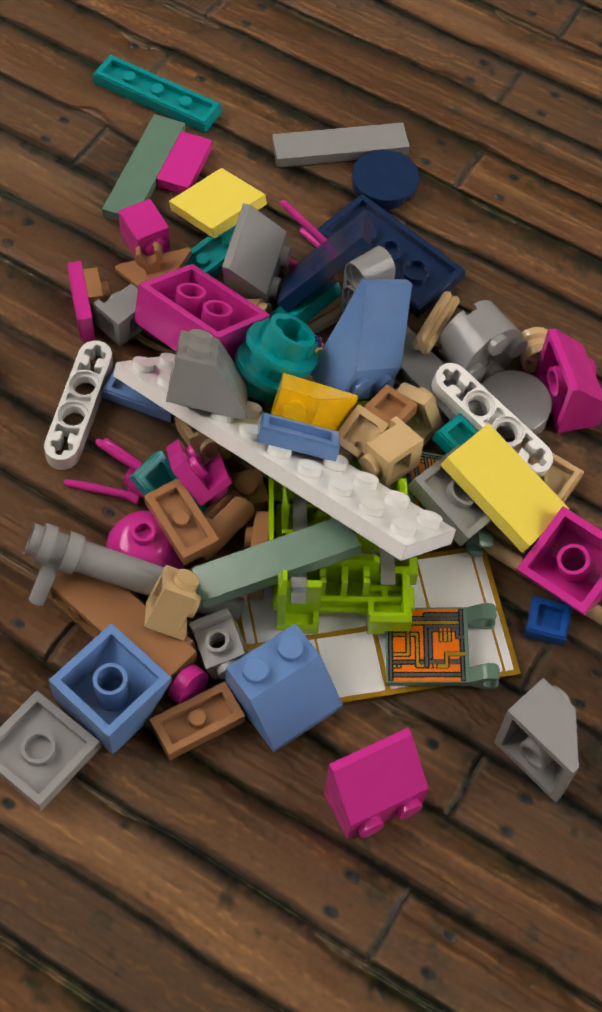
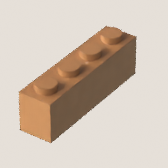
M57 571L48 594V599L91 638L94 639L112 623L170 675L172 681L186 666L197 665V647L189 636L186 635L183 641L144 627L146 606L138 600L139 597L136 592L78 572L70 575ZM170 685L161 697V701L169 696Z

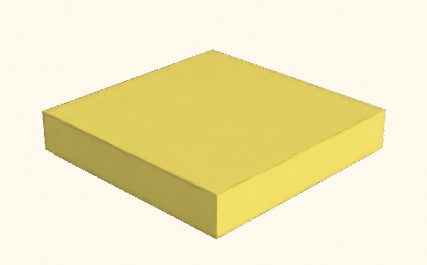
M220 168L169 200L171 211L212 238L218 237L236 225L243 203L249 204L257 210L267 205L264 193L223 168Z

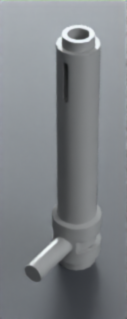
M36 523L33 525L24 551V555L33 557L32 562L42 565L29 596V601L37 606L45 604L57 571L70 575L78 572L149 596L164 569L163 566L86 541L84 535L72 531L68 534L60 532L58 526L46 523L44 526ZM237 597L205 609L200 602L197 613L207 616L228 607L237 621L242 614L245 600L244 598Z

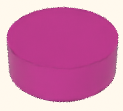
M196 664L186 666L173 679L169 687V697L177 704H180L202 693L207 686L209 675Z

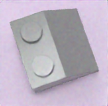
M243 203L225 256L222 266L224 285L245 299L263 298L265 303H270L272 298L277 299L282 285V278L279 277L281 267H288L292 247L287 246V231L249 204Z
M191 329L189 332L181 330L171 369L166 402L244 420L247 407L248 383L239 372L221 341L213 338L212 334L204 330Z
M543 678L508 709L494 743L555 803L562 797L579 768L576 708L571 704L568 695L561 688L551 686Z

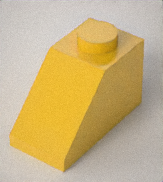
M283 373L271 414L339 431L354 410L358 395Z

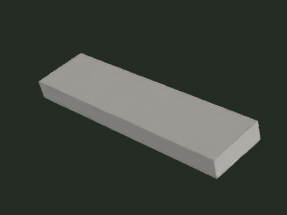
M403 123L272 134V145L277 167L358 160L364 154L375 150H391L406 156L409 155L410 149Z

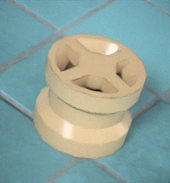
M533 327L522 332L523 338L528 344L520 358L523 370L535 372L548 331L547 329Z

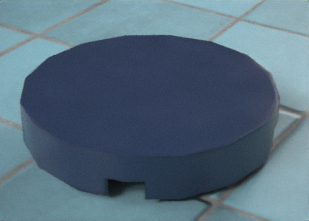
M375 150L364 154L356 161L352 170L351 182L352 189L356 195L357 192L359 195L364 194L382 209L400 207L404 201L414 198L420 178L416 165L402 153L391 150Z

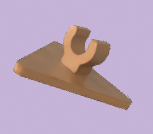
M154 242L155 253L153 255H144L141 252L140 246L135 247V260L115 266V270L121 277L138 288V284L184 267L192 252L190 248H183L163 253L161 244Z

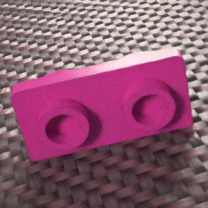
M178 438L166 447L171 470L200 506L207 501L215 502L228 492L229 485L233 481L226 461L221 455L216 456L203 466L205 461L192 444L185 447Z

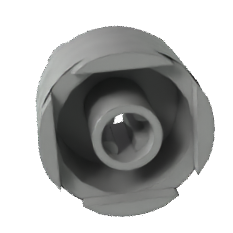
M490 300L474 303L473 305L477 309L469 314L464 310L458 313L444 328L438 340V343L442 346L441 350L437 349L440 356L447 363H454L463 367L480 384L492 374L504 371V368L513 358L521 355L528 345L527 341L523 338L522 332Z

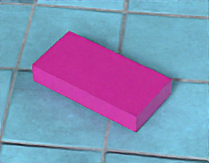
M181 131L156 178L157 187L180 194L192 187L213 149V140Z
M81 260L68 262V276L80 340L82 339V342L95 340L92 314Z

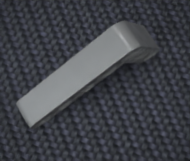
M378 245L346 264L340 317L362 279L395 278L394 261L389 252L382 246ZM407 326L402 365L394 379L395 384L399 387L403 382H406L417 388L424 387L428 389L436 398V404L443 425L440 427L442 428L457 416L436 397L431 387L434 375L444 363L432 351L429 354H422L420 350H414L412 342L416 334ZM451 378L448 381L444 380L443 383L449 387L452 384L456 385L457 382ZM465 390L463 395L460 394L459 399L461 401L464 399L468 391ZM479 401L469 402V410L477 416H482L483 411Z

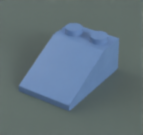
M362 279L318 356V364L310 375L319 384L358 395L357 400L373 398L386 384L393 388L395 384L394 379L402 365L412 283L407 279Z

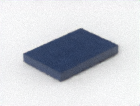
M366 210L362 211L283 275L278 304L285 312H290L345 269L348 262L371 248L373 218Z

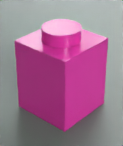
M151 199L118 211L120 234L134 256L135 247L140 246L141 252L144 255H153L155 253L154 242L161 244L163 253L170 251L169 226Z

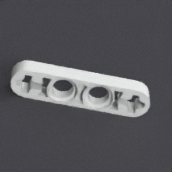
M93 340L85 343L80 348L45 439V456L48 464L55 469L66 470L72 468L78 463L102 399V390L113 368L111 348L102 341ZM96 356H101L102 358H98L94 366L95 372L91 371L90 360H94ZM82 383H90L95 387L94 391L87 395L78 394L75 388ZM71 413H78L84 417V420L75 426L68 425L63 421ZM64 436L68 437L69 450H64L62 455H57L56 451H60L63 447Z
M446 363L439 367L431 384L432 391L436 397L455 415L461 413L478 431L488 423L495 430L501 426L510 428L515 435V440L507 443L516 450L522 441L525 446L521 448L518 454L540 478L543 477L553 464V454L550 448L463 367L454 363ZM451 378L456 380V385L452 384L449 387L443 383L444 380L448 381ZM465 390H467L468 393L466 394V396L464 397V399L461 401V400L459 399L460 394L463 395V393L465 392ZM475 400L482 402L487 408V414L484 416L473 414L469 410L468 403ZM536 455L540 461L532 466L527 460Z

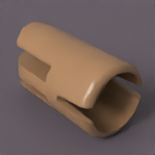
M229 488L222 498L212 502L202 512L220 539V547L202 557L207 561L210 560L255 514L253 504L232 488Z

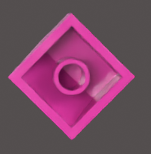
M555 328L548 329L534 374L550 392L552 398L550 415L557 433L599 426L602 420V388L596 378V366L593 359L588 358L583 344Z
M562 506L516 570L585 616L602 600V530Z
M409 728L403 729L329 764L324 796L347 840L358 834L361 838L369 837L384 827L383 822L396 816L400 820L406 819L423 808L422 803H424L429 788Z

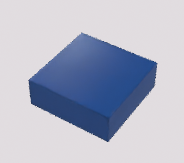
M533 595L524 637L564 646L572 608L565 603Z

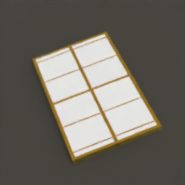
M466 548L417 555L418 577L416 584L410 585L414 588L415 608L470 607L482 603L494 604L497 614L494 628L478 629L468 626L469 667L485 663H495L500 668L499 680L520 677V666L517 662L484 548L482 557L469 555ZM274 585L265 587L263 600L247 599V594L240 596L244 598L245 602L237 624L248 653L284 631L276 630L277 610H272V588ZM355 613L319 615L318 634H304L320 654L343 705L460 687L386 686V631H384V635L367 634V615Z

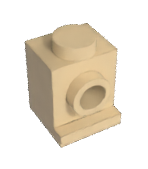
M395 416L390 420L388 430L383 433L379 432L370 438L366 444L365 455L359 459L360 467L363 472L375 475L379 479V483L388 487L420 465L424 439L400 418Z
M165 565L146 601L144 627L184 641L187 635V617L193 618L201 600V595L196 593L200 583L199 577L190 570L177 569Z

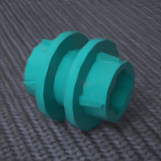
M278 313L274 314L271 319L266 318L265 320L254 322L246 333V342H243L235 353V364L248 383L247 394L264 403H274L283 373L303 379L312 373L318 364L315 352L318 344L315 343V335L312 329L306 323L292 315Z

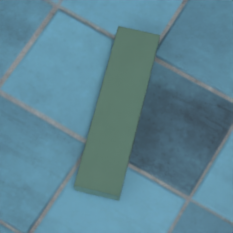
M156 114L153 115L102 208L104 218L119 222V210L151 198L157 186L156 178L180 132L186 131L184 122Z
M332 518L192 568V571L200 579L197 590L198 594L201 595L200 602L205 609L277 584L278 573L282 570H287L288 579H291V577H297L360 555L362 550L355 531Z

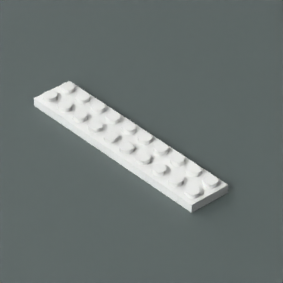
M162 353L158 357L150 358L136 356L133 360L116 362L113 374L115 378L400 561L452 543L456 529L443 522L439 514L418 507L410 502V498L406 494L387 488L379 483V479L375 475L360 471L348 464V460L344 456L338 454L335 462L256 442L261 414L265 412L262 411L260 405L254 402L247 401L244 420L166 402L175 354Z

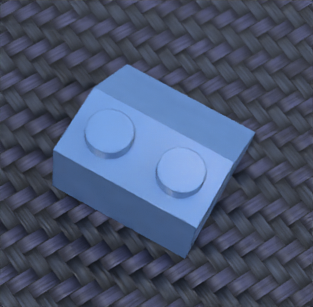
M111 623L48 681L54 700L113 755L144 726L170 685L172 677Z
M296 624L226 667L227 686L241 710L274 753L343 706L320 654Z

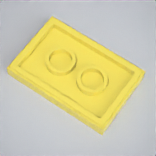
M489 423L440 464L522 553L542 535L562 506L569 509Z

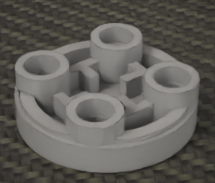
M504 370L494 373L484 380L481 385L534 434L541 433L545 429L552 410V398L547 387L538 378L519 370ZM479 401L483 411L482 416L487 414V408ZM505 426L496 428V431L504 439H515V435L510 428Z

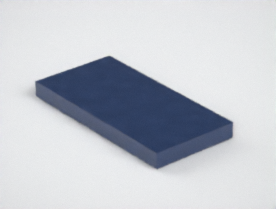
M364 194L359 195L317 228L325 238L329 239L362 211L366 210L373 218L372 240L369 250L378 245L385 248L395 264L396 272L394 279H407L412 283L409 311L417 317L435 304L443 292L450 291L465 277V269Z

